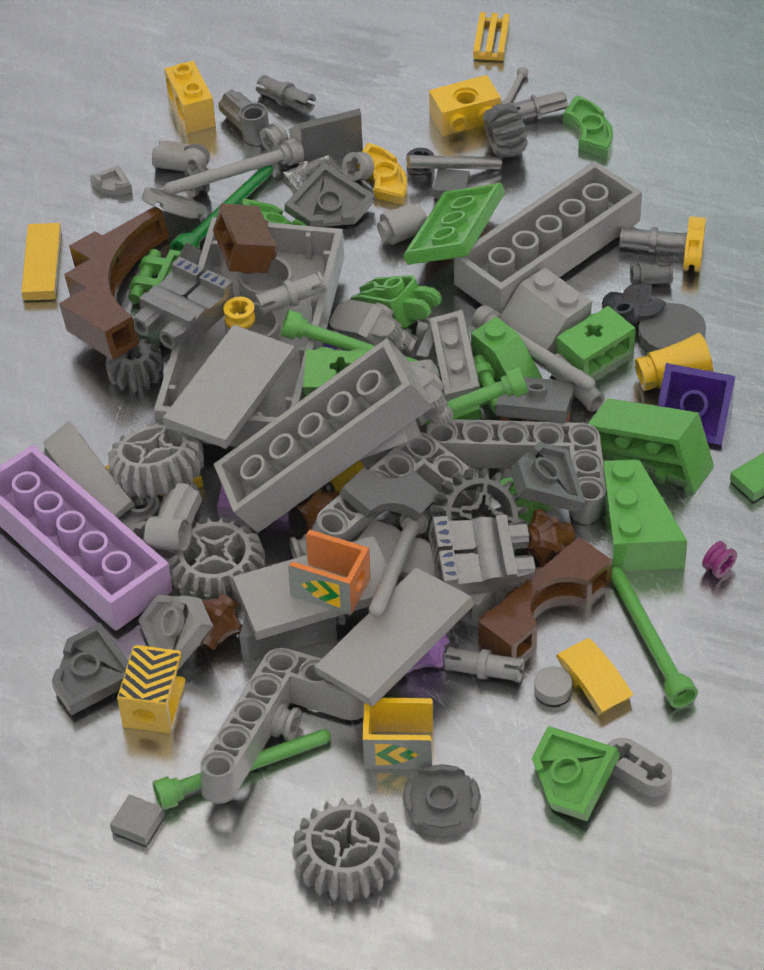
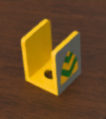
M381 698L373 707L364 702V769L421 770L427 766H432V737L430 735H372V732H433V700L431 698Z

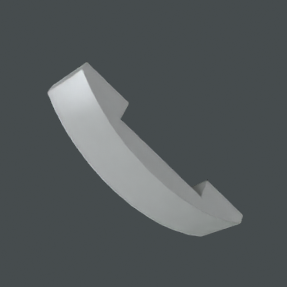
M70 421L42 442L60 469L115 517L119 518L135 505L120 485L114 482L113 476Z

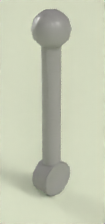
M522 66L517 69V78L506 99L501 101L502 104L511 103L522 79L528 76L529 71L526 67Z

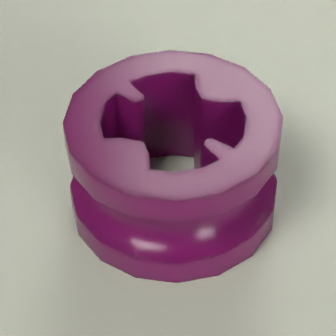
M718 541L705 554L702 567L706 571L713 570V576L721 578L731 570L736 562L738 553L732 548L727 549V545L723 541Z

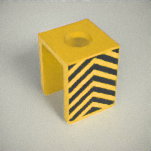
M140 645L133 647L117 697L122 726L124 728L171 734L185 687V678L176 676L182 657L180 651Z

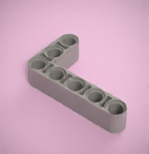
M451 419L450 422L443 426L433 424L432 422L427 426L426 434L434 438L468 467L512 468V465L522 456L526 455L538 442L569 449L586 502L579 512L569 510L570 515L575 521L583 524L594 523L601 517L606 485L600 434L594 426L587 423L456 419Z
M420 432L421 436L397 445L369 469L370 472L389 478L402 477L414 470L435 489L444 493L441 484L445 480L453 483L452 475L456 472L461 473L465 478V472L470 467L434 438ZM466 490L459 493L452 507L470 506L476 490ZM339 495L319 512L312 530L351 541L373 519H376L383 512H378L367 518ZM476 510L471 516L474 518L481 515L482 512Z
M275 648L269 651L264 656L201 759L202 796L211 803L220 804L230 801L236 795L271 736L272 719L280 704L283 703L288 706L290 703L342 719L357 720L364 717V702L317 674L315 665L322 660L321 658L287 648Z

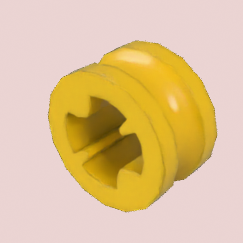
M241 296L231 298L224 304L225 324L231 329L233 325L248 329L254 324L255 313L252 300Z

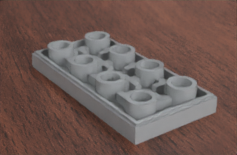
M233 325L163 416L164 426L227 449L295 356V346Z
M374 535L353 541V543L369 547L371 579L354 611L370 606L387 567L385 558ZM307 555L233 576L234 588L256 640L346 614L294 598L290 595L288 566L292 561L320 569L308 564Z
M416 567L393 589L383 614L375 617L369 613L315 665L316 672L320 677L373 707L474 606L472 597Z

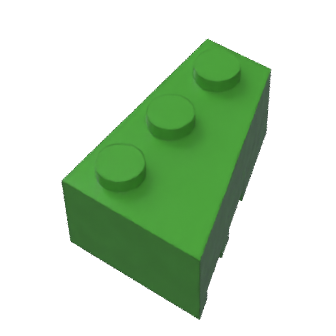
M607 398L588 423L594 426L600 434L603 455L615 460L639 459L643 466L656 471V478L665 481L667 477L680 481L686 484L685 490L693 494L697 492L714 468L698 412Z
M639 459L603 461L606 485L603 503L612 568L617 566L623 571L685 569L687 539Z

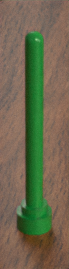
M272 165L259 168L223 204L240 205L243 198L246 199L272 175ZM220 206L191 233L179 234L170 243V250L182 251L186 242L199 249L200 242L207 236L212 217L217 218Z

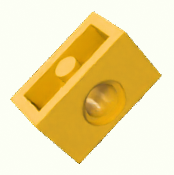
M487 75L429 90V114L443 137L484 126L483 116L486 110L501 103V97Z

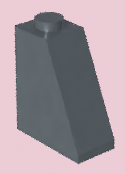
M245 614L240 632L242 659L251 660L264 657L275 648L294 650L337 640L340 625L347 624L348 614H342L256 640Z

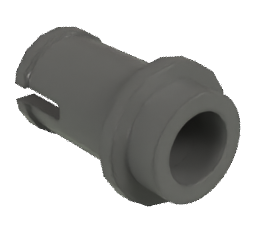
M637 262L636 265H631L630 267L631 285L642 282L648 284H672L673 266H671V263L643 265L642 262Z

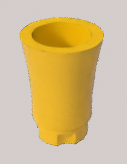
M699 332L680 342L649 352L647 356L635 359L637 378L644 391L655 387L657 389L661 388L666 363L714 372L707 343Z

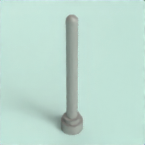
M292 138L281 142V145L275 151L168 182L164 186V192L167 195H174L279 162L288 166L298 164L304 160L303 147L298 139Z
M483 305L474 313L472 326L478 329L495 317L502 321L503 319L497 310L489 305ZM516 331L533 358L584 390L590 391L595 387V380Z
M429 509L417 521L404 514L401 515L400 525L403 530L370 603L369 612L371 615L378 617L383 614L415 537L423 534L431 521Z

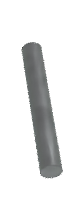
M407 156V168L500 170L502 166L501 157Z

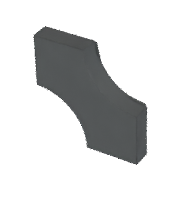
M364 467L342 488L339 495L367 518L378 512L393 511L417 521L435 503L436 498H434V495L439 491L414 470L402 477L389 478L376 475Z

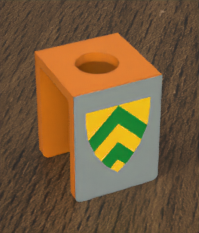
M309 530L306 534L308 564L320 569L292 561L288 566L290 595L297 599L352 615L371 579L369 547Z

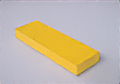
M60 223L28 224L21 290L23 300L56 299L61 243Z

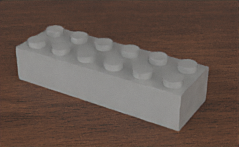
M594 161L479 238L468 256L454 258V284L482 305H489L501 315L521 282L544 267L556 276L561 277L620 236L621 227L631 228L640 222L642 192Z
M386 338L214 463V466L233 512L259 533L433 406L409 360Z

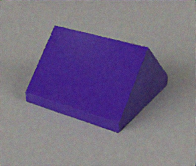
M666 363L658 406L698 412L707 442L722 445L732 412L736 376Z

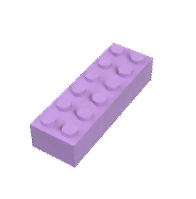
M33 444L0 465V527L115 631L144 612L157 595H168L173 591L169 563Z

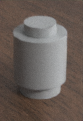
M409 203L381 214L380 222L377 223V229L384 241L387 240L390 244L394 245L416 236L427 216L420 204L412 205Z

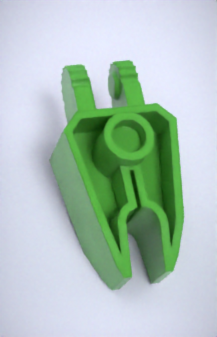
M414 275L376 277L360 286V293L350 297L351 300L372 304L380 303L387 306L394 312L392 317L402 325L401 329L414 324L419 319H426L431 314V307L438 306L442 300V295L434 287L418 286Z

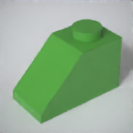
M498 317L491 319L471 332L473 356H484L486 362L491 364L495 372L494 380L496 382L502 381L501 377L507 375L506 371L519 366L524 377L542 379V375L520 335Z

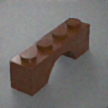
M580 537L570 545L561 547V550L556 553L551 561L545 566L535 569L533 579L527 580L519 588H513L494 609H488L482 614L478 621V644L486 650H491L494 655L525 658L537 647V623L534 615L544 606L556 601L570 600L584 604L589 603L611 584L612 559Z

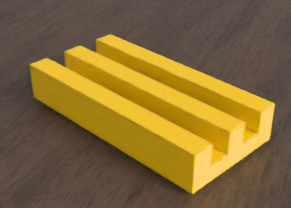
M480 12L473 59L504 61L510 14H504L503 18H498V13H492L490 18L486 17V12ZM485 26H490L486 50L481 52ZM496 26L502 27L498 52L492 53Z

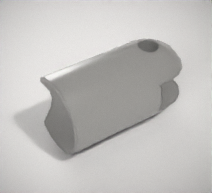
M159 140V146L153 147L152 166L159 169L181 172L190 169L194 171L198 165L205 169L210 161L209 151L198 143L185 144Z

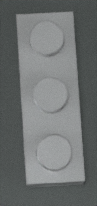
M463 310L430 318L447 401L481 389Z

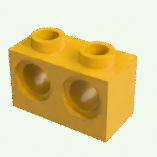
M194 60L164 68L167 96L186 134L215 127L213 97Z

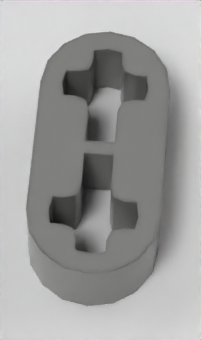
M616 738L608 743L610 746L617 747L620 757H623L625 754L629 755V759L622 758L620 761H617L611 773L613 776L649 797H660L669 792L672 783V768L668 762L628 738ZM661 775V779L654 778L652 781L647 779L648 776Z

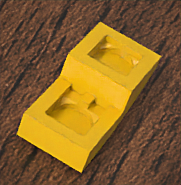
M590 638L556 655L563 669L571 675L573 686L575 688L579 686L582 688L598 716L630 700L634 695L615 666Z

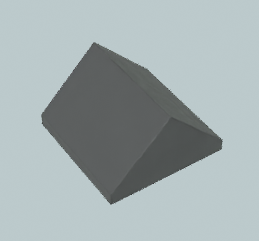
M360 108L302 122L289 129L291 138L298 139L303 147V163L363 149Z

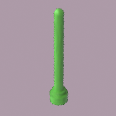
M290 309L286 313L280 331V336L292 340L295 337L301 339L302 336L346 351L357 348L371 350L375 347L366 342L307 323L308 319L303 318L302 313ZM405 356L409 360V362L419 361Z
M519 366L506 371L507 375L501 377L502 381L447 401V406L451 407L455 414L505 394L508 397L515 395L517 398L528 394L529 390Z
M613 567L611 580L666 680L664 683V694L670 705L674 708H681L691 704L698 696L696 686L690 677L678 672L625 573L620 567Z
M320 729L262 750L250 771L327 744L331 739V734L326 729ZM201 773L178 780L177 777L170 779L166 776L152 781L158 805L163 807L165 811L178 806V801L184 800V795L200 790Z

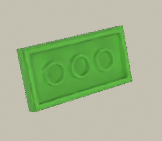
M502 183L443 192L404 253L406 264L411 265L468 256L505 195Z

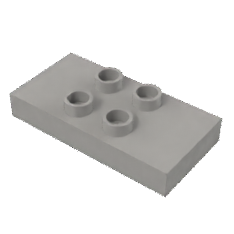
M212 217L198 265L204 268V272L210 270L233 281L234 297L242 296L252 300L255 322L248 330L295 346V356L229 446L238 447L305 398L303 382L306 350L321 348L323 343L302 336L301 339L295 337L292 340L280 336V331L288 309L302 313V317L308 319L307 323L327 329L344 261L343 229L268 222L270 234L277 243L276 258L271 260L267 274H245L228 270L213 232L216 218ZM317 271L323 276L325 283H322V285H326L327 289L325 293H319L300 300L299 305L291 307L289 304L267 312L265 315L260 313L257 306L259 301L255 300V294L279 287L285 280L295 281ZM225 315L205 334L198 336V341L192 347L181 343L172 350L154 408L156 423L159 422L161 425H164L163 416L230 330L225 324ZM199 439V441H201V443L203 444H212Z

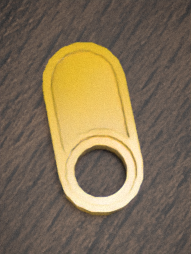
M689 216L683 271H688L689 265H694L695 272L700 273L706 217Z

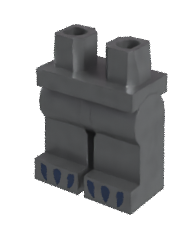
M179 257L172 263V272L159 285L153 286L148 293L145 292L139 298L141 310L133 318L134 329L145 337L154 330L159 331L160 341L164 346L172 350L181 343L192 347L198 341V336L205 334L225 315L224 304L229 299L234 298L233 281L210 270L204 272L203 267Z
M507 514L496 515L495 518L479 517L460 521H449L448 516L433 517L429 531V540L433 563L435 564L436 578L468 595L490 593L499 590L501 592H508L513 590L515 582L533 579L535 564L532 555L514 556L513 549L528 547L529 532L527 524L508 523Z

